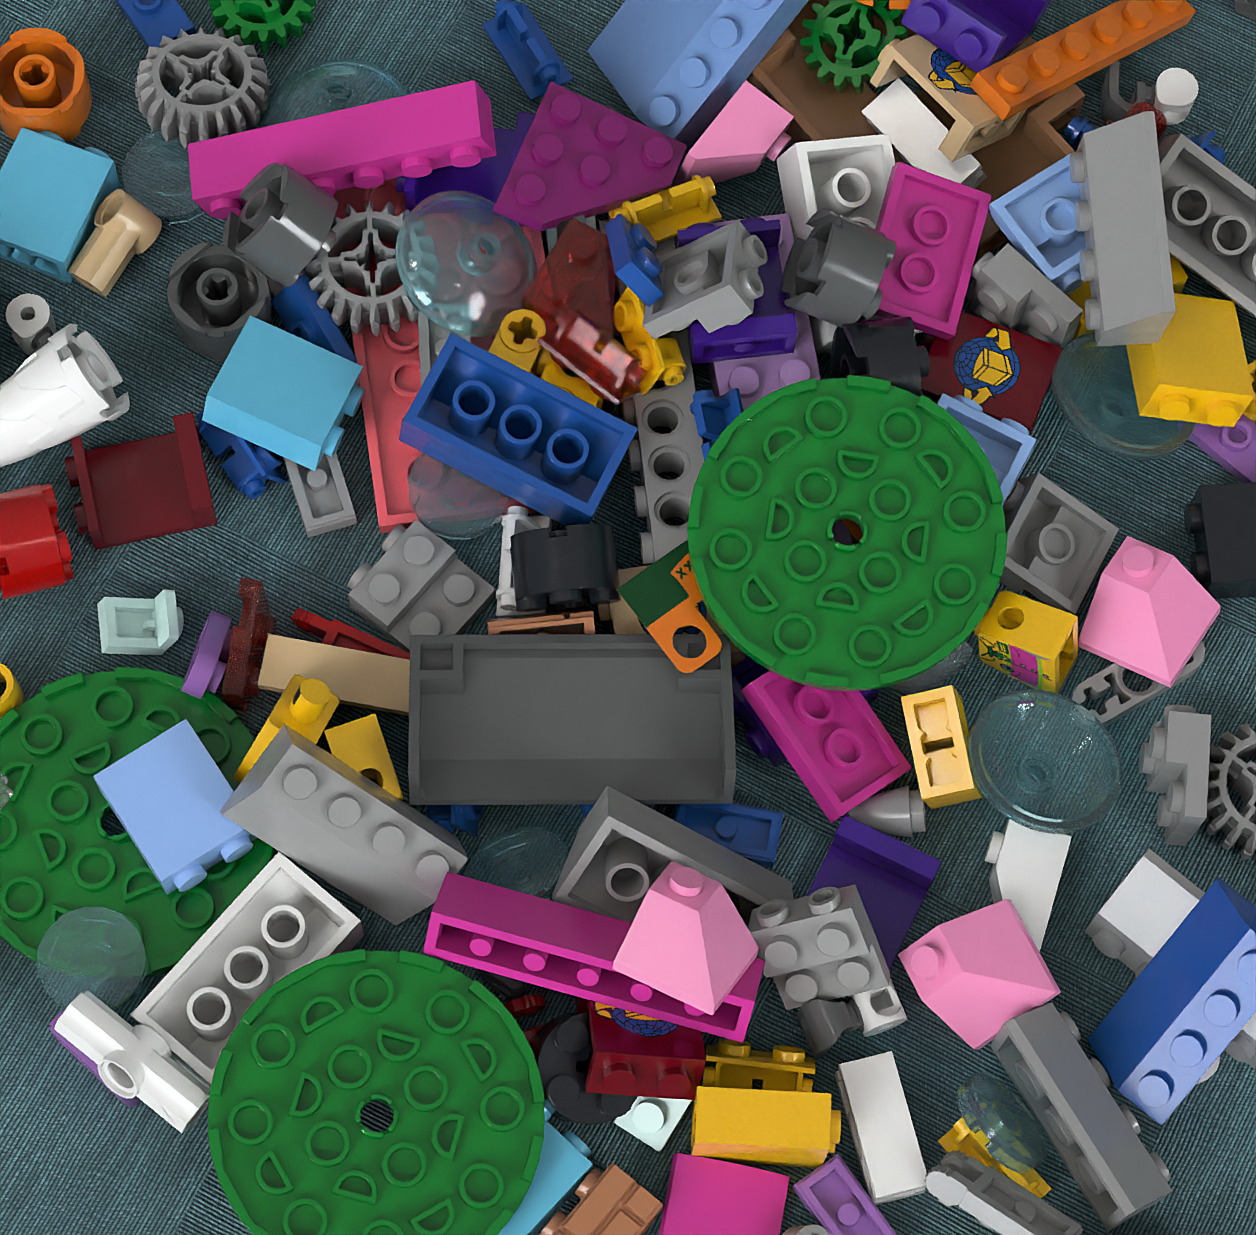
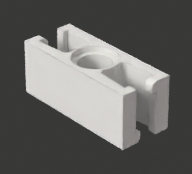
M899 77L862 110L870 126L879 135L890 134L893 150L907 165L974 189L987 178L986 174L982 171L981 164L971 154L951 162L938 149L949 130Z
M892 1051L839 1064V1070L836 1071L835 1078L869 1197L875 1205L924 1193L926 1186L924 1180L926 1179L925 1175L927 1172Z

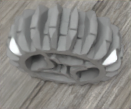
M201 26L197 33L188 35L180 29L177 39L173 40L162 36L160 48L148 47L146 60L139 62L138 76L135 82L138 108L142 118H147L152 132L162 131L166 143L179 137L184 149H186L188 144L192 142L244 132L246 128L257 129L260 116L266 115L268 95L270 94V80L267 79V67L264 64V59L258 58L254 45L243 46L239 34L226 39L221 27L214 34H206ZM229 78L238 84L239 89L230 85ZM168 87L176 91V98L166 91Z
M368 200L364 206L365 212L356 213V210L348 204L345 208L346 218L342 220L337 216L334 217L331 230L336 233V240L332 248L323 258L319 259L314 256L303 270L304 274L311 280L309 281L311 291L318 292L320 296L317 300V305L321 309H328L329 313L332 312V320L338 327L347 320H350L351 331L357 335L362 330L364 324L371 325V331L377 337L381 332V324L389 323L390 328L398 332L401 328V317H405L413 323L416 322L418 319L417 304L432 303L430 293L437 292L440 287V280L436 274H439L442 266L441 258L435 255L438 252L437 242L434 237H427L428 228L424 221L413 224V215L408 209L396 217L394 206L390 202L384 206L382 212L375 211L373 203ZM380 240L392 243L401 249L388 248ZM360 243L354 250L344 252L349 247ZM371 254H375L377 266L374 283H371L370 271H368V266H371ZM338 283H344L345 287L358 288L363 291L366 297L353 294L345 290ZM403 284L395 291L384 295L391 286Z
M1245 723L1238 728L1237 737L1228 731L1219 738L1220 747L1210 745L1206 816H1213L1214 818L1206 829L1208 835L1217 834L1222 830L1227 835L1222 842L1223 850H1229L1235 842L1243 845L1240 852L1242 860H1248L1256 849V824L1253 823L1256 821V807L1254 806L1256 802V764L1251 760L1247 764L1241 760L1248 757H1256V733L1248 723ZM1227 778L1233 782L1231 787L1242 798L1243 808L1240 813L1233 806L1229 798L1226 785Z

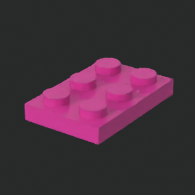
M897 162L892 167L875 229L883 232L886 238L893 240L896 243V250L890 265L884 269L878 287L882 290V300L874 315L883 318L911 317L914 329L945 340L955 336L992 195L902 162Z
M772 671L766 672L740 690L830 823L912 769L860 691L827 690L807 686L786 679Z

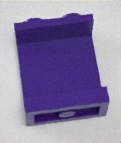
M911 0L901 23L977 73L1005 59L1033 35L1051 0Z
M517 112L515 130L494 128L497 156L483 158L478 164L470 167H455L451 165L432 169V172L424 177H397L396 193L404 194L406 210L408 209L412 214L524 226L492 210L535 114Z
M750 217L740 221L750 235H756L762 241L767 252V263L758 267V275L764 288L763 296L754 299L753 313L736 325H726L708 333L698 319L694 320L687 327L692 364L794 353L797 337L795 313H789L788 306L783 301L787 299L786 293L781 291L783 273L778 248L781 232L780 219L766 221L760 217ZM697 223L689 226L687 229L677 230L676 249L725 225L715 226L711 223Z
M844 815L806 896L824 887H836L838 889L855 884L890 970L941 861Z

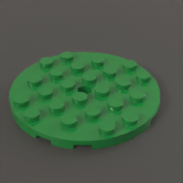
M848 375L847 378H830L816 381L815 378H811L780 388L750 405L725 428L710 448L694 484L688 511L687 541L691 569L698 591L717 625L740 650L764 668L797 683L827 690L862 691L888 687L918 676L946 659L969 637L987 612L1003 574L1007 553L1008 533H1006L1005 515L1002 506L1003 495L997 477L985 453L974 437L956 418L924 395L919 397L909 391L892 386L890 381L872 377ZM842 519L852 520L859 525L862 537L857 544H841L834 540L832 526Z
M115 667V671H103L83 675L80 672L54 681L40 688L42 692L24 702L16 710L11 708L0 719V937L13 949L32 962L51 971L90 981H133L169 972L274 858L276 849L261 839L256 838L252 841L253 847L245 855L229 863H226L223 859L206 870L207 876L193 888L180 892L177 888L171 893L166 894L128 833L124 832L120 835L109 836L103 830L104 819L113 810L99 790L93 776L187 719L233 791L237 789L240 782L234 780L233 776L255 739L238 719L237 714L218 697L205 690L201 699L180 691L184 679L165 672L145 668Z
M365 949L336 953L315 960L286 975L260 995L243 1014L241 1021L221 1051L212 1078L208 1107V1139L215 1171L229 1204L252 1235H498L521 1205L533 1181L540 1160L545 1122L544 1091L533 1051L516 1020L499 999L477 980L473 981L463 973L445 965V962L404 950L396 952L382 950L365 951ZM377 1101L383 1102L391 1108L393 1122L386 1131L373 1132L362 1125L360 1116L367 1104Z

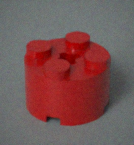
M37 483L0 493V591L3 600L65 585V581L74 579L70 564L72 560L71 550L65 530L59 529L56 516L58 507L51 483L44 485Z

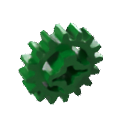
M209 0L211 11H213L214 24L216 28L223 27L226 39L239 34L243 46L252 45L253 42H260L262 52H268L270 42L277 41L284 49L288 47L286 36L290 33L298 38L304 36L302 22L313 23L312 7L316 6V0Z
M829 0L830 4L826 7L814 2L812 9L817 17L816 20H803L802 23L805 32L811 36L800 40L803 52L811 53L805 58L809 70L819 68L817 77L822 85L834 78V86L839 93L844 91L847 83H852L856 93L862 94L864 82L871 80L880 64L877 59L884 47L894 39L902 41L909 38L907 28L898 26L903 19L902 11L900 9L890 11L889 0H873V6L865 5L855 0ZM874 15L885 25L887 36L882 35L880 30L873 29ZM860 31L862 33L863 40L855 39L857 33H860ZM846 39L854 40L852 46H849V48L847 46ZM823 43L827 44L828 48L836 50L835 64L824 54Z

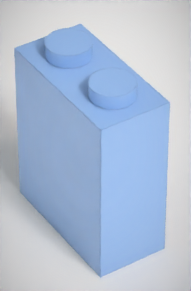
M187 719L93 776L102 795L166 894L171 893L177 888L180 892L193 888L207 876V869L223 859L226 863L239 859L253 847L252 841L258 838L221 814L220 810L234 791Z

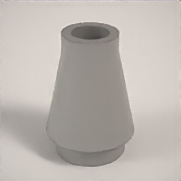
M910 785L874 794L849 811V817L884 834L913 838V832H926L925 802L921 798L920 789L910 790Z

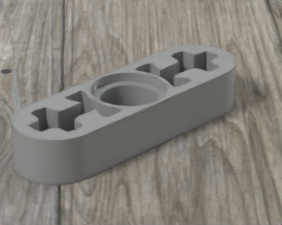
M1203 641L1200 642L1171 688L1196 673L1205 657ZM1113 663L1077 685L1068 703L1069 716L1078 727L1087 731H1098L1171 688L1150 679V688L1142 692L1132 691L1126 687L1122 679V673L1127 668ZM1110 687H1112L1115 696L1104 703L1100 710L1101 715L1094 709L1087 712L1082 709L1086 700L1085 695L1088 694L1092 700H1096L1107 694Z

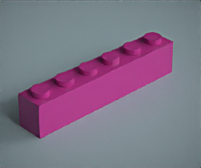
M475 80L188 144L192 200L211 218L227 219L231 211L239 216L246 204V201L239 197L254 176L272 163H277L280 166H283L284 163L333 196L336 190L354 186L374 188L382 185L386 179L400 176L409 178L424 177L429 175L432 169L451 165L455 167H470L478 164L483 158L497 156L491 100Z
M450 872L446 873L431 911L423 954L742 1043L752 1014L765 960L755 958L715 1013L710 1015L612 969L614 960L632 923Z

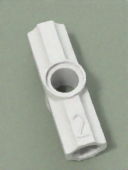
M88 990L85 993L81 992L57 1020L54 1029L98 1064L99 1075L111 1091L127 1099L137 1096L181 1133L185 1130L188 1131L209 1106L210 1089L171 1058L172 1053L169 1045L157 1031L143 1024L132 1027Z

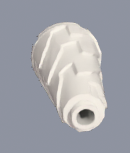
M70 323L48 338L50 342L28 357L11 377L0 384V468L79 436L107 420L114 421L129 410L128 392L116 398L113 387L123 382L114 363L101 345L86 330L76 337L72 336L77 332V324Z

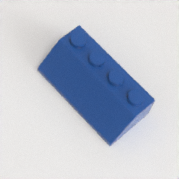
M450 333L403 419L399 440L567 526L591 523L638 428Z
M1218 877L1087 1039L1117 1090L1161 1126L1256 1012V906Z

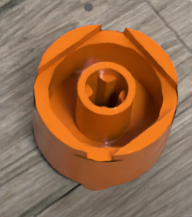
M26 28L9 35L10 40L0 47V126L3 128V131L8 137L15 140L22 127L37 133L47 130L57 134L64 141L75 139L80 134L82 125L87 120L92 106V91L81 54L74 46L67 42L66 37L51 29Z

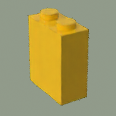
M1174 293L1176 312L1158 343L1126 345L1139 416L1210 424L1217 427H1234L1254 398L1235 303L1229 300Z
M697 1086L696 1098L692 1106L690 1155L735 1164L818 1168L824 1163L828 1153H835L836 1144L840 1142L841 1110H831L832 1093Z

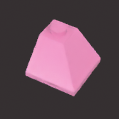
M746 80L687 153L672 187L691 181L695 175H699L701 178L710 176L713 183L716 184L755 172L766 157L775 162L792 139L785 132L794 116Z
M1127 536L1101 575L1078 638V647L1171 688L1220 613V604L1174 555Z
M671 861L648 889L618 951L612 969L707 1014L713 1015L757 957L759 946L722 883L702 875L693 868Z
M1004 899L942 923L897 954L922 1002L975 1050L981 1049L994 1040L1005 1022L1041 1007L1061 993L1022 919L1009 899Z

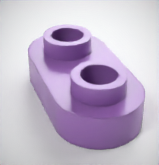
M211 610L195 646L180 691L199 699L202 698L205 690L213 693L216 692L227 665L218 661V659H227L237 635V631L229 628L232 620L231 617Z

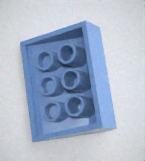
M626 0L587 52L639 120L647 127L686 144L687 148H692L809 0Z

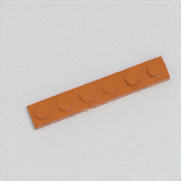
M1119 0L977 72L969 86L1004 121L1187 25L1196 10L1186 0Z

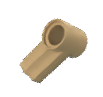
M123 189L111 192L99 205L94 216V224L97 227L67 270L71 277L83 286L104 297H107L132 257L146 251L157 239L162 227V220Z

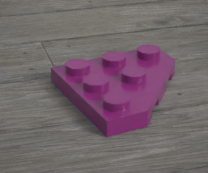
M550 81L492 211L537 232L555 228L559 222L582 215L585 219L621 207L625 201L648 197L669 189L687 145Z

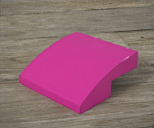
M675 1153L673 1154L658 1235H780L790 1176L731 1162Z

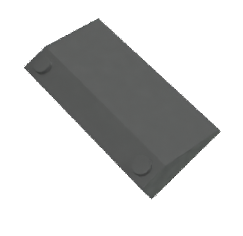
M651 634L410 635L409 805L595 804L606 786L642 804H733L737 768L730 639L726 634H717L722 643L721 651L694 672L683 673L674 666ZM674 634L673 646L681 656L696 658L704 652L706 638L704 634Z

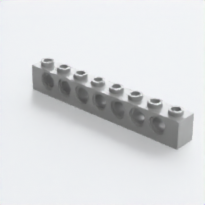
M642 197V198H639V199H635V200H632V201H630V202L632 203V202H634V201L643 199V198H645V197ZM609 211L608 219L599 221L602 251L610 250L605 225L611 221ZM674 237L657 243V248L654 249L656 258L675 250ZM613 262L605 263L604 271L606 273L608 294L616 293L618 302L627 285L615 274ZM610 307L612 316V335L613 337H622L621 332H619L614 325V307ZM687 328L680 331H671L669 335L658 337L676 338L682 358L686 364V370L683 373L684 380L673 386L666 385L659 389L651 388L647 395L641 394L636 376L629 369L628 353L624 341V350L618 351L619 382L628 381L630 394L622 396L623 420L638 428L635 434L636 440H632L628 448L630 471H640L642 486H634L633 491L636 517H646L648 532L640 533V550L643 564L655 563L687 540L690 501L694 484L704 463L701 448L703 440L698 434L695 416L690 411V404L694 402L693 394L696 391ZM657 380V381H656V382H661V383L665 384V383H664V380ZM664 426L673 431L667 434H659L652 431V429ZM670 471L678 474L679 477L666 480L660 478L658 474ZM670 517H678L686 523L681 526H670L663 521Z

